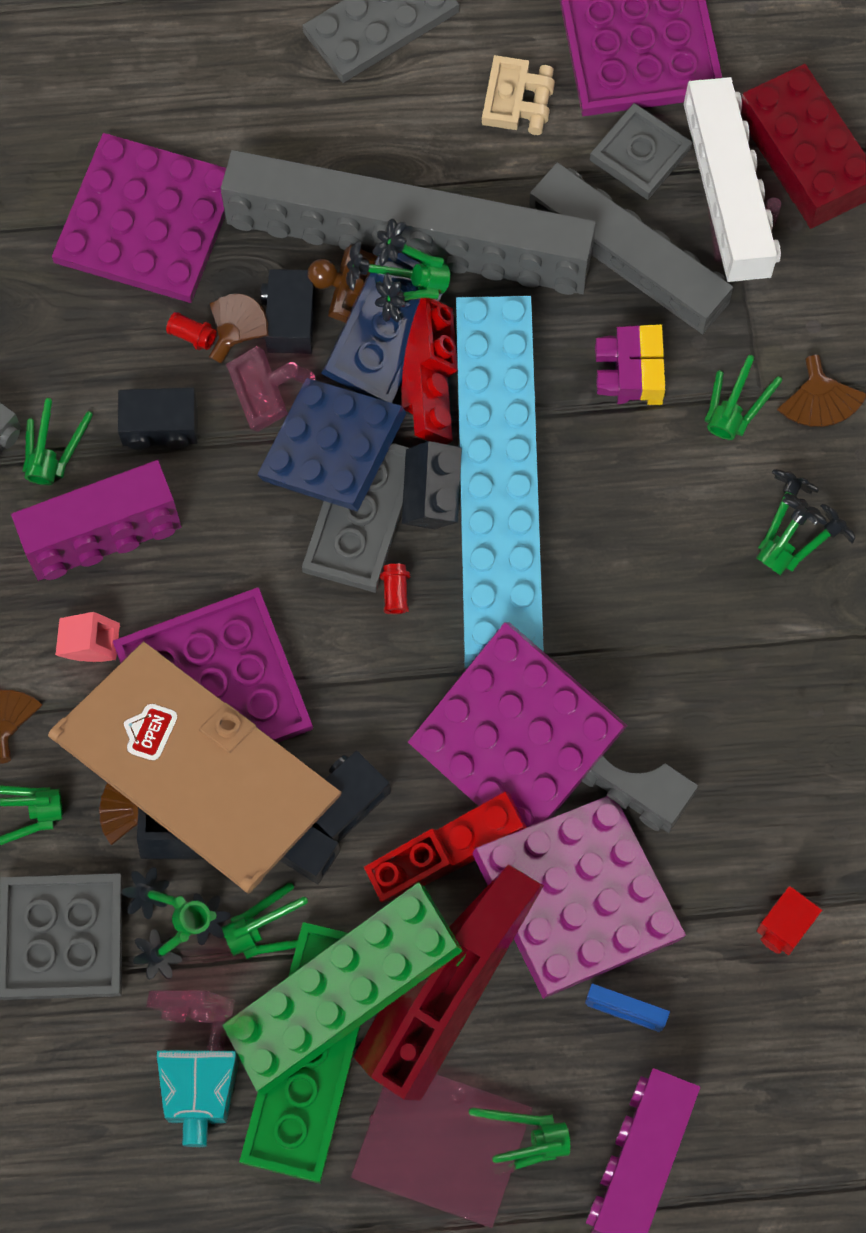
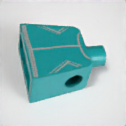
M157 1051L165 1119L169 1123H183L182 1146L206 1147L208 1123L227 1122L239 1065V1057L236 1051Z

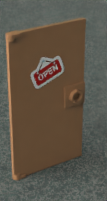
M144 641L65 718H62L48 734L49 738L67 750L248 894L257 887L265 875L341 796V791Z

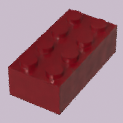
M806 64L742 93V109L740 113L742 121L746 120L748 122L750 136L810 229L866 202V155Z

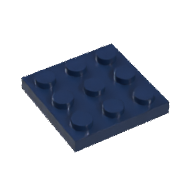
M306 378L257 475L264 482L358 512L406 415V411L397 404Z

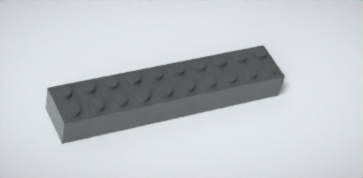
M231 150L221 185V194L227 224L232 225L236 229L242 231L260 230L278 238L290 236L303 239L309 244L321 245L325 243L339 246L343 250L350 245L354 246L359 241L361 242V250L373 253L375 246L381 242L377 237V232L380 230L386 231L389 220L393 218L396 220V225L400 222H406V227L400 235L407 239L406 245L430 256L443 258V264L448 265L452 272L465 273L467 271L482 274L490 280L507 279L517 281L526 287L542 286L552 288L565 295L574 293L584 294L593 252L596 221ZM403 253L404 255H406V256H408V257L414 259L415 261H417V262H419V263H422V262H423V261H421V260H418V259H416V258H414V257H412V256H409V255Z

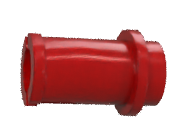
M174 312L171 315L166 326L168 334L192 343L194 349L199 351L210 349L216 338V330L212 328L210 323L204 322L201 324L181 315L179 312Z
M404 564L383 566V572L380 573V579L384 581V613L404 614L409 612L407 606V580L410 578V572L406 571V565Z

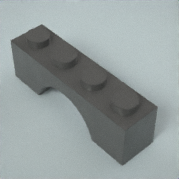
M604 756L599 759L581 781L591 787L594 784L598 785L608 792L606 796L619 804L621 808L626 809L629 806L641 814L639 818L645 825L655 831L663 829L667 833L672 830L698 789L697 784L667 764H663L659 768L646 773H629L613 766Z

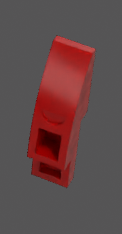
M421 298L414 315L405 351L401 391L402 407L405 411L413 414L415 436L427 441L447 445L453 441L448 377L458 371L453 308L434 299Z
M505 791L437 830L432 828L364 866V869L380 902L384 903L399 897L418 882L424 886L475 861L472 853L477 847L523 830L527 826L512 797Z

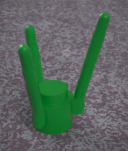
M753 355L747 356L729 400L722 401L721 405H719L724 373L721 370L716 373L710 408L704 421L708 423V431L719 438L733 440L736 434L743 436L748 424L782 382V378L777 376L743 417L741 415L743 409L736 403L753 364Z
M45 399L37 447L35 449L34 420L32 418L27 420L25 461L22 470L25 472L24 478L40 485H53L55 477L63 478L66 465L93 417L91 411L86 412L58 462L56 460L57 454L52 450L45 449L52 407V399Z
M0 785V794L28 796L0 798V806H28L30 819H38L37 823L0 836V845L41 830L54 829L53 821L63 820L60 788H29Z
M288 883L244 913L230 918L231 923L222 926V930L233 956L243 952L246 959H249L259 954L296 948L298 940L256 945V942L262 940L258 928L306 905L308 898L301 897L254 920V916L294 889V884Z
M470 1108L468 1111L471 1116L537 1125L539 1127L538 1130L531 1131V1147L496 1154L492 1157L494 1163L510 1161L494 1167L493 1173L495 1175L542 1161L556 1160V1157L568 1156L570 1154V1137L565 1122L554 1123L553 1115L534 1116L480 1108Z

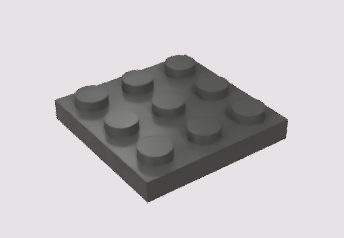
M121 874L0 877V1000L122 996L123 894L121 890L123 889V877Z

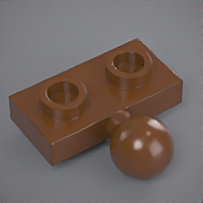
M351 245L344 251L339 272H337L335 265L326 259H318L308 268V277L314 287L319 289H326L330 286L335 287L328 316L344 323L369 274L368 272L367 275H359V279H356L354 291L349 288V285L346 283V276L349 272L347 263L351 260ZM360 249L362 259L368 260L369 264H373L377 256Z

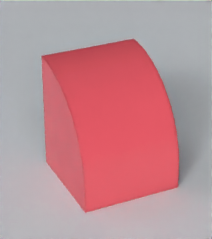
M95 612L60 618L55 655L86 662L116 660L117 652L113 640L119 638L120 623Z

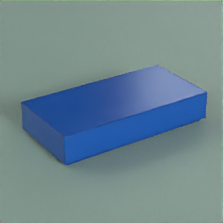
M591 984L585 1002L587 1007L657 1032L663 1031L670 1013L668 1010L595 984Z

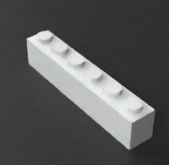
M731 77L689 81L683 105L727 282L771 278L775 263L780 261L781 250L779 241L773 240L772 237L773 219L770 209L765 210L763 202L765 198L764 183L762 179H757L755 150H750L748 122L746 120L742 121L740 114L742 109L741 95L739 92H735Z

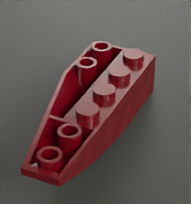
M508 864L450 925L449 928L463 952L381 1010L353 1056L372 1079L403 1100H422L544 887L543 884ZM465 956L464 960L457 966L458 962Z

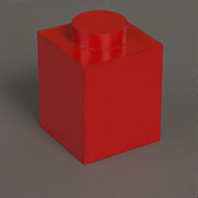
M789 886L761 922L756 932L762 935L760 938L761 942L770 950L778 954L783 951L789 956L818 918L822 909Z

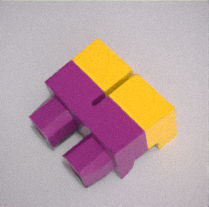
M662 325L617 327L616 336L596 338V362L616 363V370H597V394L617 396V404H624L629 400H647V405H662L665 394Z

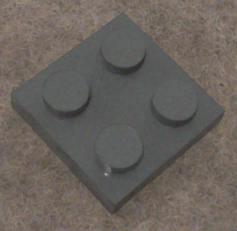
M633 103L590 153V161L648 200L691 150L692 142Z

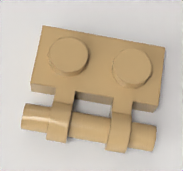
M494 55L482 115V125L517 130L519 119L524 118L530 121L529 133L533 135L542 134L543 126L548 122L550 113L547 107L548 99L553 94L555 81L552 79L554 69L551 66L542 65L538 75L528 73L529 60ZM525 90L535 93L533 103L523 101Z

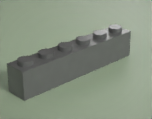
M557 162L530 192L529 208L596 221L592 256L701 334L706 332L729 305L733 286L727 282V278L716 271H710L700 264L699 259L693 253L682 251L672 244L663 232L652 230L642 223L640 217L635 212L629 209L624 210L614 203L605 191L594 189L584 182L582 176L577 171L571 168L566 169Z

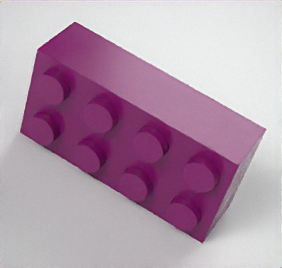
M158 460L11 513L25 555L38 581L60 578L69 569L80 565L84 567L95 565L104 556L115 552H130L136 549L139 543L153 538L155 540L165 539L173 535L175 530L182 528L172 494Z
M654 1068L648 1078L640 1076L629 1103L630 1106L636 1108L633 1118L625 1116L615 1141V1145L622 1147L619 1157L611 1155L600 1184L607 1186L603 1198L596 1195L585 1223L593 1226L591 1233L649 1232L700 1086Z

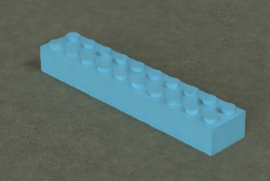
M531 296L456 297L459 447H462L460 498L465 668L470 666L505 622H510L544 652Z

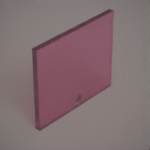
M437 1074L421 1101L403 1100L383 1086L374 1114L369 1118L370 1125L351 1178L493 1228L510 1175L515 1171L516 1165L514 1164L515 1160L494 1163L492 1157L496 1154L520 1149L528 1124L471 1116L468 1111L470 1108H480L531 1115L533 1108Z

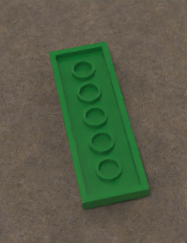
M418 882L222 1026L256 1091L265 1095L459 955L463 950L428 891Z
M303 922L289 976L348 933ZM361 1025L265 1095L257 1093L239 1161L240 1164L321 1184Z

